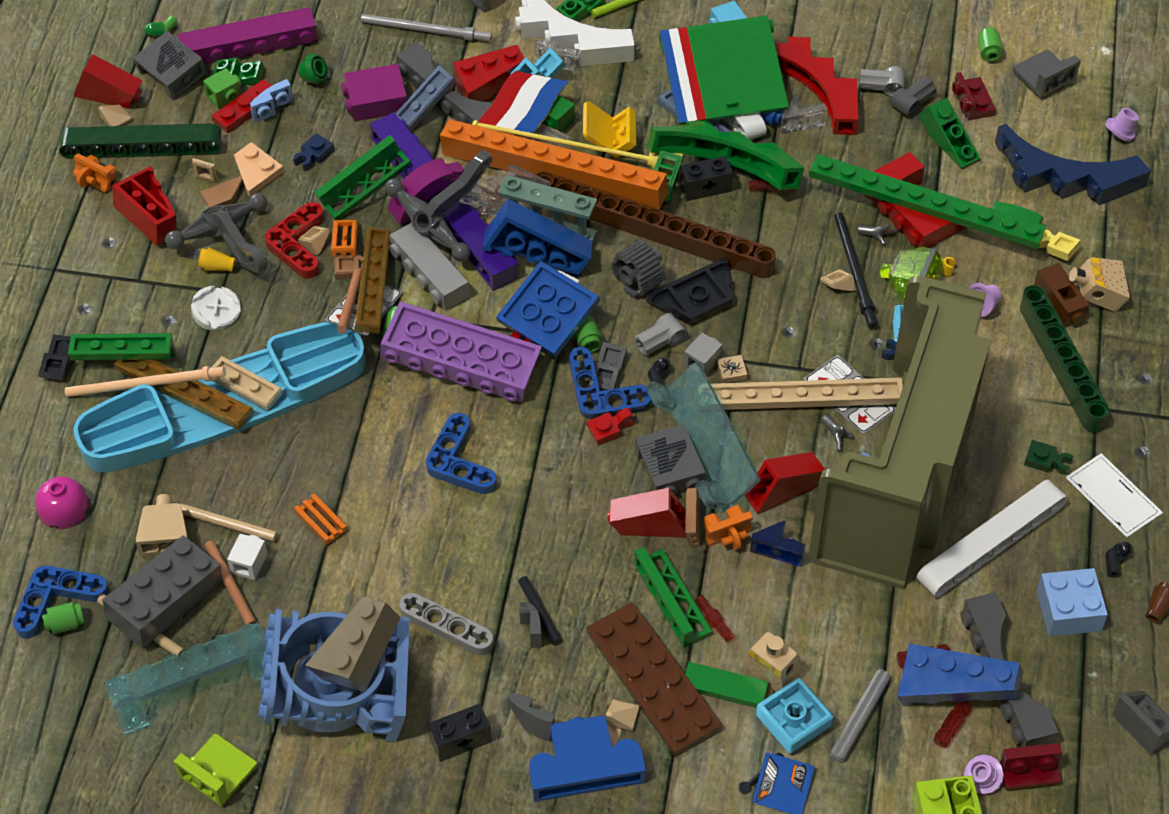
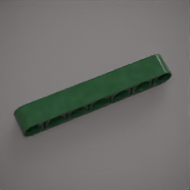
M211 123L69 127L61 132L59 153L68 159H74V156L78 153L85 157L93 155L96 158L213 155L220 151L222 130L218 125Z
M1036 285L1026 287L1020 304L1021 314L1084 429L1092 433L1102 431L1109 414L1108 404L1045 291Z

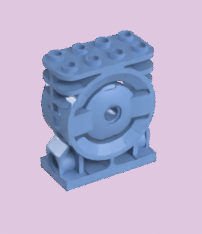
M276 609L275 614L270 613L268 627H266L264 644H266V651H264L262 664L264 676H262L260 688L262 701H260L258 718H263V724L269 725L271 718L280 719V726H286L288 720H292L297 724V727L328 733L342 731L358 724L365 733L386 734L385 741L397 742L406 717L410 618H400L366 691H360L359 696L352 698L355 694V689L322 680L305 666L345 619L347 614L338 612L309 613L308 616L300 619L298 618L299 611L293 610L291 618L282 617V609ZM315 644V651L310 653V645ZM305 656L297 666L293 682L290 677L291 670L295 663Z

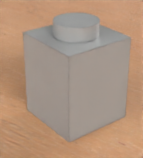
M701 333L684 351V367L705 378L717 365V359L721 358L722 344L717 339Z

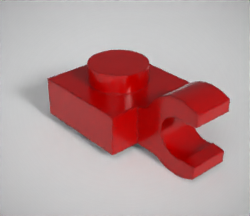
M624 408L614 417L608 412L586 421L587 428L597 446L621 437L620 429L633 425L631 419L633 414L629 408Z

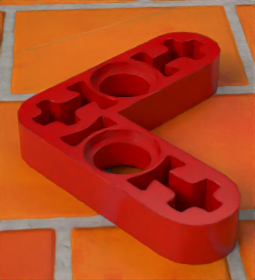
M309 202L272 227L265 234L268 250L299 276L306 279L313 278L318 274V259L298 243L297 240L312 227L318 226L323 221L322 206L316 202ZM292 224H299L301 226L297 230H290L288 228ZM290 250L298 251V254L295 256L286 255Z

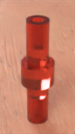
M749 180V190H767L768 193H777V190H779L768 181ZM796 189L779 190V191H796Z
M703 595L697 597L695 603L704 613L705 620L709 626L715 628L725 642L732 640L734 634L723 622L724 617L718 609H713Z

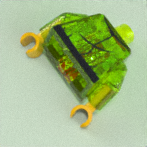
M922 246L913 250L898 252L893 264L881 265L880 275L882 278H889L893 290L905 298L906 288L912 276L919 275L937 280L940 272L945 276H951L956 262L952 257L943 259L937 248Z

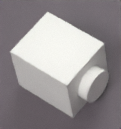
M239 534L227 558L230 573L256 580L268 555L265 541L255 535Z

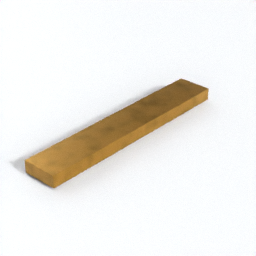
M367 227L354 331L380 333L390 229Z
M155 359L117 360L114 363L116 370L132 378L179 372ZM198 380L152 386L154 389L237 430H240L254 413L253 407Z

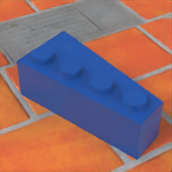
M507 199L484 231L482 249L486 251H491V249L502 251V255L512 257V255L525 257L526 261L532 263L542 261L548 263L552 268L579 275L591 259L592 240Z

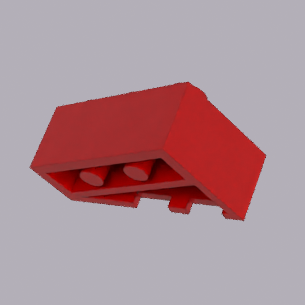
M518 44L453 62L455 84L461 96L481 102L492 100V96L500 91L504 82L511 75L510 73L524 59Z
M152 166L112 185L113 206L154 244L158 246L164 243L166 234L176 230V214L167 196L161 190V184L159 180H156Z

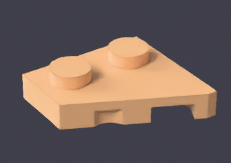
M252 142L234 154L236 165L249 197L284 172L283 166Z

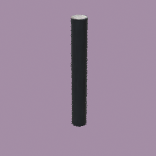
M527 576L521 577L518 583L529 603L538 610L540 623L553 646L560 644L562 639Z

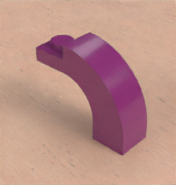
M442 158L429 161L415 169L402 181L404 191L427 203L434 194L446 189L459 179L464 172V168L459 162L446 164ZM391 197L388 206L390 213L399 224L411 222L399 199Z

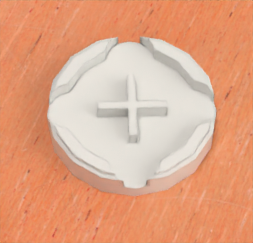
M205 287L194 295L191 304L193 319L198 325L208 330H220L232 325L238 319L241 311L240 300L234 292L225 287Z

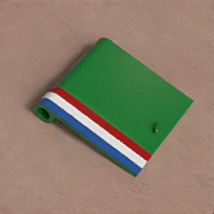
M765 15L659 31L660 49L665 57L678 125H684L686 121H712L789 109L772 33H774L772 19H768V16Z

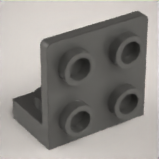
M1045 50L1013 66V72L1041 98L1075 81L1081 60L1074 55L1060 61L1050 50Z

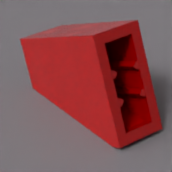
M92 54L83 69L73 96L109 105H121L122 108L129 109L133 101L138 102L143 90L139 89L143 80Z
M813 452L766 459L744 496L755 512L760 514L814 489L820 480L822 471L825 469Z
M670 488L611 500L608 521L620 535L687 537L685 533L686 509Z

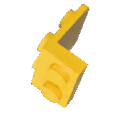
M587 101L583 104V135L588 141L599 147L627 152L636 146V110L629 106L612 117L590 101ZM608 153V154H610L611 156H613L614 158H618L619 156H621V155H616V154Z

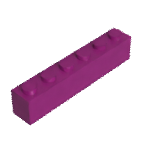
M310 7L177 34L178 39L202 58L204 65L215 63L222 59L240 58L318 42L316 24Z

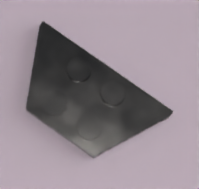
M724 257L647 293V303L667 313H671L689 324H693L733 304V295L730 286L728 259Z

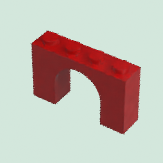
M909 152L874 170V172L918 185L922 183L925 166ZM865 195L878 206L880 212L885 214L893 222V225L905 234L909 242L915 245L921 252L966 228L953 222Z

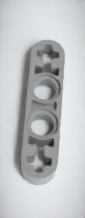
M408 593L400 599V613L402 617L410 618V622L474 654L485 655L492 650L493 635L487 628L419 594ZM414 603L416 604L417 609L414 607L410 610L407 609V605L412 606ZM433 613L442 616V619L437 623H431L427 620L428 616ZM455 625L465 627V631L459 635L453 634L450 630ZM482 638H486V643L476 644V640L480 641Z

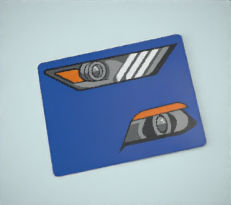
M766 752L752 802L790 814H803L815 767Z

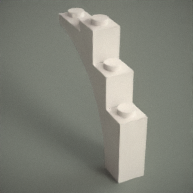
M522 0V7H519V16L515 17L516 30L521 31L522 39L545 37V44H550V47L555 52L574 50L575 57H579L580 66L634 61V40L631 29H606L589 26L565 17L553 9L545 0Z

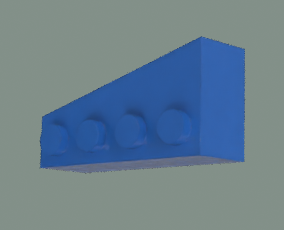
M909 643L897 697L902 705H913V703L937 704L938 702L945 701L966 702V700L1018 699L1023 670L1020 663Z

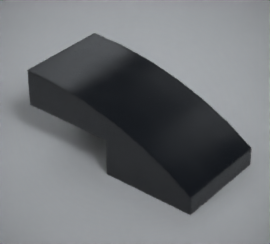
M53 334L49 351L44 353L38 374L39 378L64 381L73 363V360H70L68 356L71 336Z

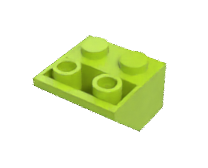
M972 775L920 781L915 784L912 799L916 814H982Z

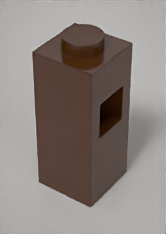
M1057 263L1038 270L1034 285L1041 287L1045 291L1064 327L1079 325L1086 320L1090 305L1075 284L1070 281L1062 266Z

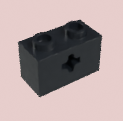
M726 156L680 165V187L686 201L732 192L733 172Z
M480 703L428 723L429 738L440 762L492 742L491 726Z

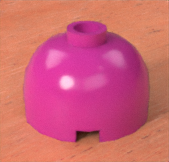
M57 476L48 479L41 485L35 498V507L39 519L45 526H58L59 529H68L83 521L86 517L85 512L90 505L84 487L77 480L67 476Z

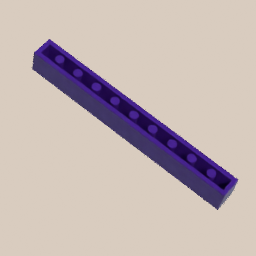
M394 112L370 123L372 140L376 145L391 135L400 150L411 161L412 165L400 174L403 179L421 165L433 160L427 148L424 149L420 145L416 134H412L408 130L406 122L403 119L400 120ZM398 156L390 163L396 167L403 161ZM441 190V191L437 192L436 194H434V195L427 201V203H429V202L431 201V199H433L435 196H437V195H438L440 192H442L443 190ZM466 196L443 213L444 220L457 242L465 243L470 247L469 262L493 291L518 279L517 268H519V263L514 255L509 257L502 255V251L494 249L486 251L482 249L484 231L489 224H485L482 221L478 210L469 205Z

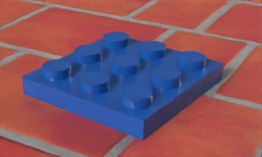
M540 261L499 312L496 319L499 323L531 343L542 346L544 351L556 358L600 302V298L595 293Z

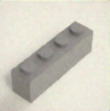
M412 223L390 234L391 245L389 249L394 258H399L402 261L405 270L416 277L419 286L422 289L425 288L430 293V297L436 305L439 304L446 311L469 298L468 281L424 233H419L412 227Z

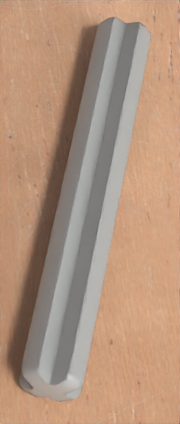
M883 669L876 671L834 744L830 754L831 758L838 762L845 760L890 681L891 676L889 672Z

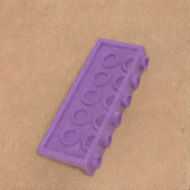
M400 301L382 339L380 357L390 363L405 365L415 371L420 370L430 373L437 378H445L462 386H470L487 394L492 393L509 401L522 403L525 390L541 354L542 346Z

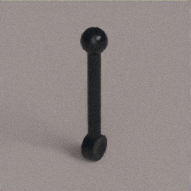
M780 752L775 753V755L784 757ZM760 771L748 782H741L739 784L740 793H749L750 786L759 779Z

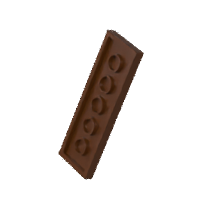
M633 602L586 627L587 634L635 702L640 706V709L674 757L722 730V724Z

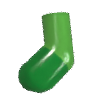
M169 16L164 23L151 22L147 24L144 31L148 36L160 37L166 31L171 32L178 24V21L175 17Z

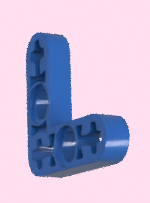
M577 347L571 351L569 365L578 408L583 417L593 419L608 412L611 415H616L624 408H629L631 412L641 411L650 405L652 393L644 385L599 391L591 352L585 347ZM577 355H582V358L585 359V370L580 371L581 367L577 360ZM588 377L592 380L593 384L589 388H583L578 383L579 379ZM637 393H641V396L645 397L643 402L633 399L636 398ZM590 394L592 405H595L594 410L589 411V408L585 407L587 404L586 395ZM626 394L629 395L628 399H630V405H626ZM612 396H617L622 400V405L612 407L609 405L608 399Z
M454 413L447 419L426 458L427 473L433 478L480 494H489L496 489L495 472L484 466L457 458L470 433V420L463 413ZM459 423L463 424V426L460 425V426L458 427V429H457V431H456V434H454V433H455V428H454V426H458ZM446 441H451L455 444L451 449H444L441 445ZM440 456H442V465H438L437 468L433 467V465L438 464ZM458 469H465L468 471V474L464 477H457L454 472ZM485 478L489 479V481H486L484 484L480 482L484 481Z
M38 567L32 573L14 617L13 625L16 633L21 638H32L37 635L43 623L42 615L47 613L46 608H49L54 595L97 602L99 596L103 594L107 596L109 594L106 579L100 575L58 567ZM46 576L50 577V579H46L44 583H41L40 579L43 580ZM75 579L78 581L77 585L73 588L67 589L63 587L67 580ZM97 585H100L101 589L97 588L95 592H92L91 589H95ZM35 597L43 598V602L39 606L32 607L29 605L31 599ZM28 614H31L30 621L32 625H27L26 628H23L22 625H26L28 623Z

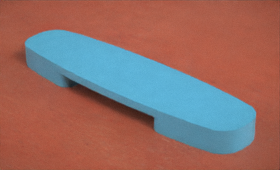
M323 322L275 335L268 340L266 349L230 360L282 388L283 394L269 411L213 381L205 382L204 379L198 380L253 407V415L240 430L154 389L150 385L143 384L134 387L85 411L76 420L73 428L74 436L83 461L89 468L97 472L107 473L125 469L205 445L276 418L359 378L366 366L363 341L358 332L347 329L346 333L341 334L337 331L338 325L331 322Z

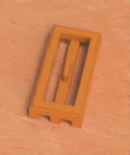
M358 220L333 221L332 257H337V253H341V256H346L347 252H351V256H356ZM339 226H343L342 246H338ZM349 226H352L351 246H347Z
M314 493L310 496V500L305 499L302 501L301 506H295L294 512L328 545L347 531V526ZM314 505L338 528V530H336L320 514V512L314 507ZM308 510L331 535L328 536L305 511Z

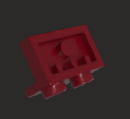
M961 72L956 73L955 82L952 83V91L958 97L960 109L962 112H965L968 121L995 116L996 108L981 77L965 80Z
M1060 743L1004 749L1000 764L1004 772L1003 783L1005 789L1060 784L1061 776L1058 769L1062 756Z

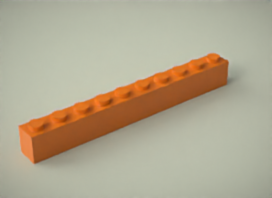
M449 119L440 134L443 155L471 162L479 152L486 150L493 157L489 165L490 167L533 178L539 172H549L659 210L668 194L666 173Z

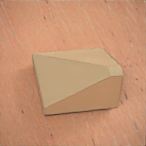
M121 105L98 107L101 119L108 126H123L133 120Z
M195 158L192 159L196 177L213 182L218 181L215 164Z
M314 226L299 237L298 241L312 253L318 255L321 253L330 231L327 228Z
M841 269L820 278L822 283L831 288L847 291L856 290L853 275Z
M612 700L606 714L607 725L633 731L640 706Z

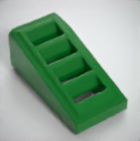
M660 150L654 171L661 172V168L673 171L672 175L667 174V179H669L668 194L664 200L671 202L680 172V165H682L684 157ZM664 158L676 161L675 166L663 163Z

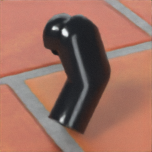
M664 357L656 361L648 371V378L656 394L666 391L663 378L668 373L671 363Z
M1129 542L1117 543L1106 552L1105 560L1108 577L1120 576V563L1133 552V547Z

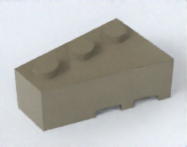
M362 597L305 666L322 680L365 692L401 617L385 602Z

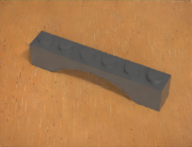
M417 41L396 54V63L399 66L401 76L407 78L416 89L434 71L431 53ZM451 89L437 102L446 114H450L456 121L471 125L473 121H479L492 105L490 102L466 98Z
M994 592L966 599L960 616L964 627H968L971 633L970 640L975 650L978 649L980 656L1004 660L1000 637L1006 613L997 593ZM1021 687L1018 699L1000 700L1002 716L1011 725V735L1016 745L1019 744L1020 747L1056 742L1059 732L1049 709L1031 698Z

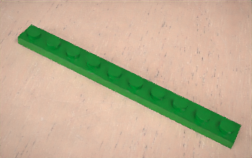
M817 154L809 170V177L1037 250L1047 227Z

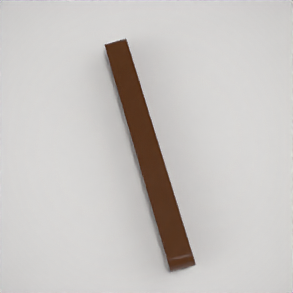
M539 172L533 178L535 183L596 198L597 204L589 220L712 262L726 257L728 259V267L759 278H769L774 274L776 252L769 246L549 172Z

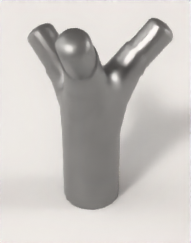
M889 224L880 227L859 225L858 234L873 236L882 245H885L886 241L882 235L897 233V229H888L890 228Z
M826 414L822 417L821 422L832 432L835 438L837 451H842L841 437L845 436L853 439L854 434L846 431L845 427L840 426L830 415Z

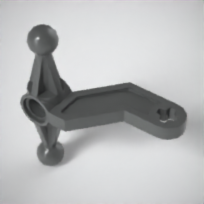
M486 150L479 152L471 160L459 179L431 199L429 203L405 192L403 183L395 178L386 182L385 192L387 195L399 199L411 219L412 227L417 232L424 233L427 237L452 249L453 258L463 262L470 257V247L465 243L457 242L444 220L443 213L473 189L491 164L493 157ZM426 216L429 218V224L426 221Z
M255 193L250 196L248 202L216 205L207 208L181 232L176 230L168 232L165 237V243L170 249H179L183 246L185 240L222 236L241 267L255 273L265 270L267 262L262 251L258 247L246 243L235 224L252 210L256 212L263 211L267 206V199L263 194Z

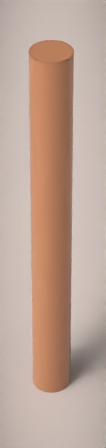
M359 268L353 272L338 322L337 331L341 334L347 331L359 290L362 271Z
M213 540L206 542L204 546L209 556L221 565L222 581L247 628L254 627L257 622Z

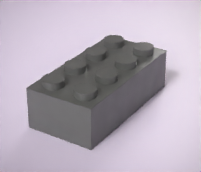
M183 535L102 599L105 617L143 649L222 584L221 565Z

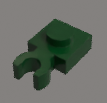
M1032 440L1024 466L1049 473L1052 467L1058 473L1068 475L1070 466L1063 463L1071 464L1074 456L1069 453L1057 454V447Z

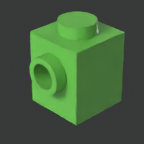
M227 68L203 80L206 97L218 110L241 95L240 87L242 84L237 75H232Z

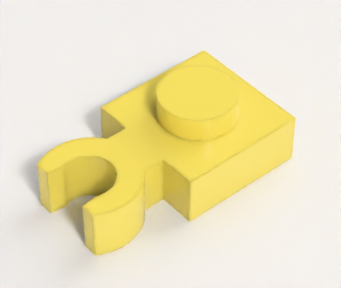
M1046 229L1039 248L1047 247L1048 254L1068 261L1080 248V239L1061 232L1055 236Z

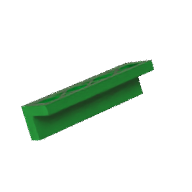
M389 135L317 189L315 194L335 220H340L385 186L388 180L397 177L405 171L412 163L400 150L392 136ZM398 156L403 161L396 167H389L390 162ZM375 173H383L382 178L378 181H371V177ZM364 187L361 194L352 195L355 188ZM338 201H345L344 207L337 212L333 210L332 206Z
M171 333L71 334L68 351L70 360L171 359V357L176 355Z
M645 547L635 550L634 565L682 647L685 648L712 636L711 628L664 550L661 549L651 554H648ZM661 559L664 564L662 572L658 571L653 563L654 561ZM664 580L676 584L675 593L669 590ZM677 601L687 603L689 606L687 614L683 613ZM689 622L699 624L702 631L694 634V630Z

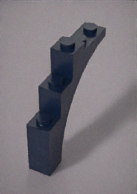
M1007 124L999 126L995 138L996 147L1005 154L1009 163L1014 166L1013 181L1025 193L1049 183L1051 189L1061 199L1086 190L1089 197L1093 198L1100 206L1147 186L1151 170L1138 155L1109 162L1070 160L1049 154L1029 144Z

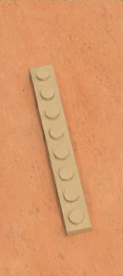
M902 378L699 384L700 410L898 404L903 384Z

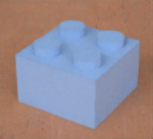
M1094 568L1041 574L1036 591L1049 637L1102 631L1108 614Z

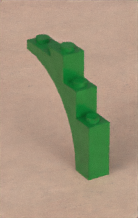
M706 120L686 121L685 126L651 127L647 149L651 153H660V150L669 153L687 154L708 159L726 156L730 165L757 175L779 190L799 189L805 168L775 143L755 144L740 131L719 132Z

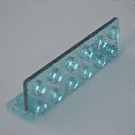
M695 362L670 386L652 381L646 387L655 407L672 412L677 424L685 425L706 472V481L701 480L695 486L705 507L725 512L760 482L758 473L700 363Z
M260 624L244 625L238 631L230 634H221L205 644L193 645L178 656L176 654L168 655L159 662L151 665H142L134 672L126 675H117L104 683L123 735L150 725L142 701L246 660L254 682L262 680V676H264L262 664L266 644H264L265 633Z

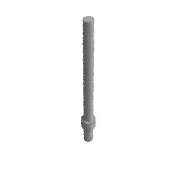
M368 14L361 15V23L462 37L467 41H474L476 39L491 42L492 40L491 32L477 31L472 27H465L464 29Z

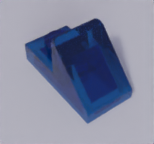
M785 520L753 533L750 552L801 567L806 544L800 543L795 539L783 538L786 525Z

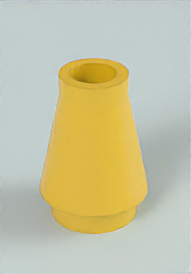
M209 247L208 249L202 248L198 267L203 268L204 271L233 272L236 258Z

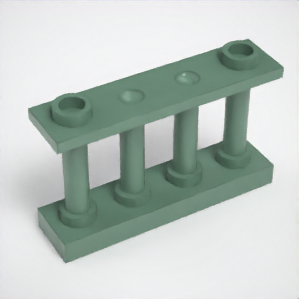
M505 175L497 191L498 196L509 198L516 203L521 201L531 204V210L540 215L541 207L554 210V219L546 218L592 240L593 247L597 238V230L587 228V219H590L597 204L596 198ZM564 213L577 216V225L564 222Z

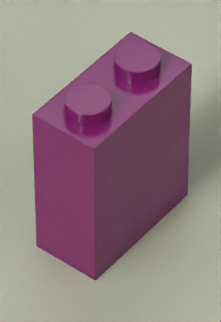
M398 64L344 73L345 83H341L343 97L348 96V99L345 100L347 113H352L354 122L387 116L393 112L396 113L407 101Z

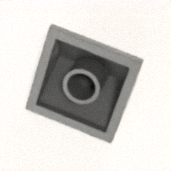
M1145 691L1122 693L1119 696L1112 716L1152 756L1169 743V716Z

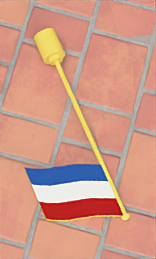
M515 71L502 85L491 107L479 121L475 120L472 125L499 132L648 161L647 166H651V170H654L659 153L650 152L649 156L533 134L546 119L558 95L570 81ZM664 158L663 163L675 166L676 161ZM661 168L662 173L672 175V170Z

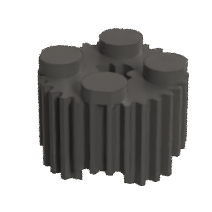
M641 240L616 253L615 261L610 263L612 266L610 268L613 271L612 274H614L615 278L620 277L623 285H626L624 288L626 294L633 298L645 294L666 280V275L660 264L662 255L658 249L648 248V245H645Z

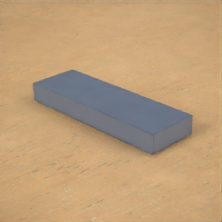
M438 65L395 114L400 120L403 119L406 122L408 130L411 132L454 85L456 80Z

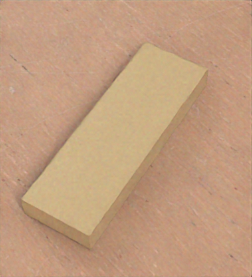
M223 356L211 367L224 366L226 369V376L212 378L213 382L266 411H269L283 394L282 388Z

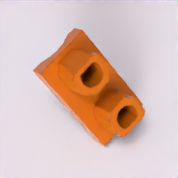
M79 153L74 156L75 169L73 176L76 177L77 185L81 187L91 185L105 193L110 191L111 181L116 179V167L110 164L105 167L100 165L98 158L93 155L85 157Z
M735 505L726 510L728 518L726 520L720 521L718 515L714 513L705 516V541L708 547L721 543L722 546L731 544L734 550L740 549L741 540L748 538L747 533L752 531L751 520H753V516L750 511L745 513L739 505Z

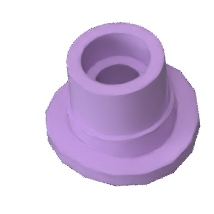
M1122 108L1117 116L1107 119L1105 125L1120 139L1132 141L1136 134L1134 126L1138 122L1139 116L1129 108Z
M974 283L969 286L970 289L986 293L981 317L992 313L995 305L1000 303L1002 299L1000 289L994 284L986 286L982 283Z
M990 755L976 756L965 767L964 776H973L978 794L994 793L1003 783V768L999 761Z

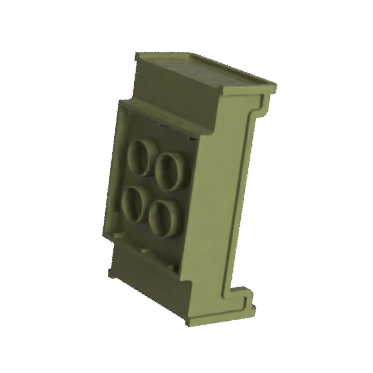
M919 275L912 276L909 279L893 363L894 372L903 376V388L879 459L855 452H846L841 456L836 470L825 469L822 471L809 549V559L814 564L903 589L916 547L935 548L972 426L991 344L990 339L977 336L986 297L985 292Z

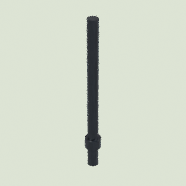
M837 213L834 215L850 271L854 278L860 300L858 304L860 312L865 316L868 328L874 329L877 327L874 315L875 306L873 300L869 299L843 213Z

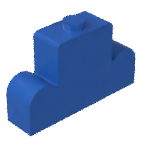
M604 716L576 717L566 722L552 724L550 730L554 756L548 753H539L532 757L529 763L530 784L534 802L644 784L646 780V769L640 745L632 739H622L615 746H612Z

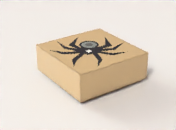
M742 355L717 359V367L722 383L747 380V372Z

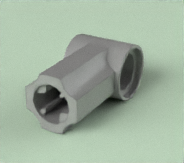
M892 66L887 68L886 71L861 69L859 89L883 90L886 95L892 97L898 89L905 86V71L901 67Z
M666 313L657 320L655 326L636 335L634 342L638 351L642 355L647 356L667 344L671 346L679 344L685 339L687 330L673 314Z

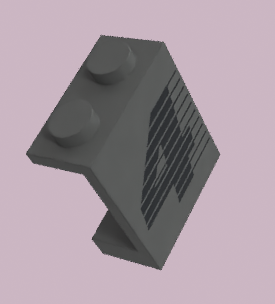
M168 31L133 58L139 73L143 74L146 71L163 84L167 96L172 100L176 99L207 74L202 58Z
M684 424L635 438V454L638 460H644L654 483V491L670 488L676 496L685 493L687 488H697L699 490L705 487L706 472Z

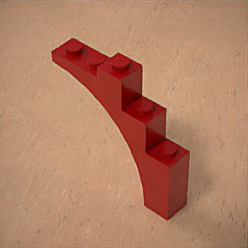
M788 37L787 43H774L781 73L799 81L818 97L829 115L833 134L856 135L858 125L857 79L834 78V58L811 57V37Z

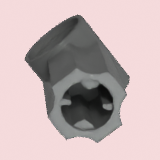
M929 77L921 78L907 89H898L893 94L890 104L907 117H912L917 113L921 104L936 93V86Z

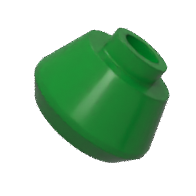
M312 53L299 64L298 73L307 83L321 84L326 80L328 67L321 56Z

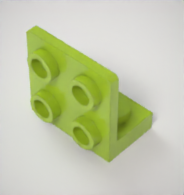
M213 734L190 759L180 753L173 761L178 777L220 806L228 800L257 767V762L217 734Z

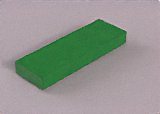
M688 662L685 675L699 694L757 708V705L765 700L769 681L693 662Z

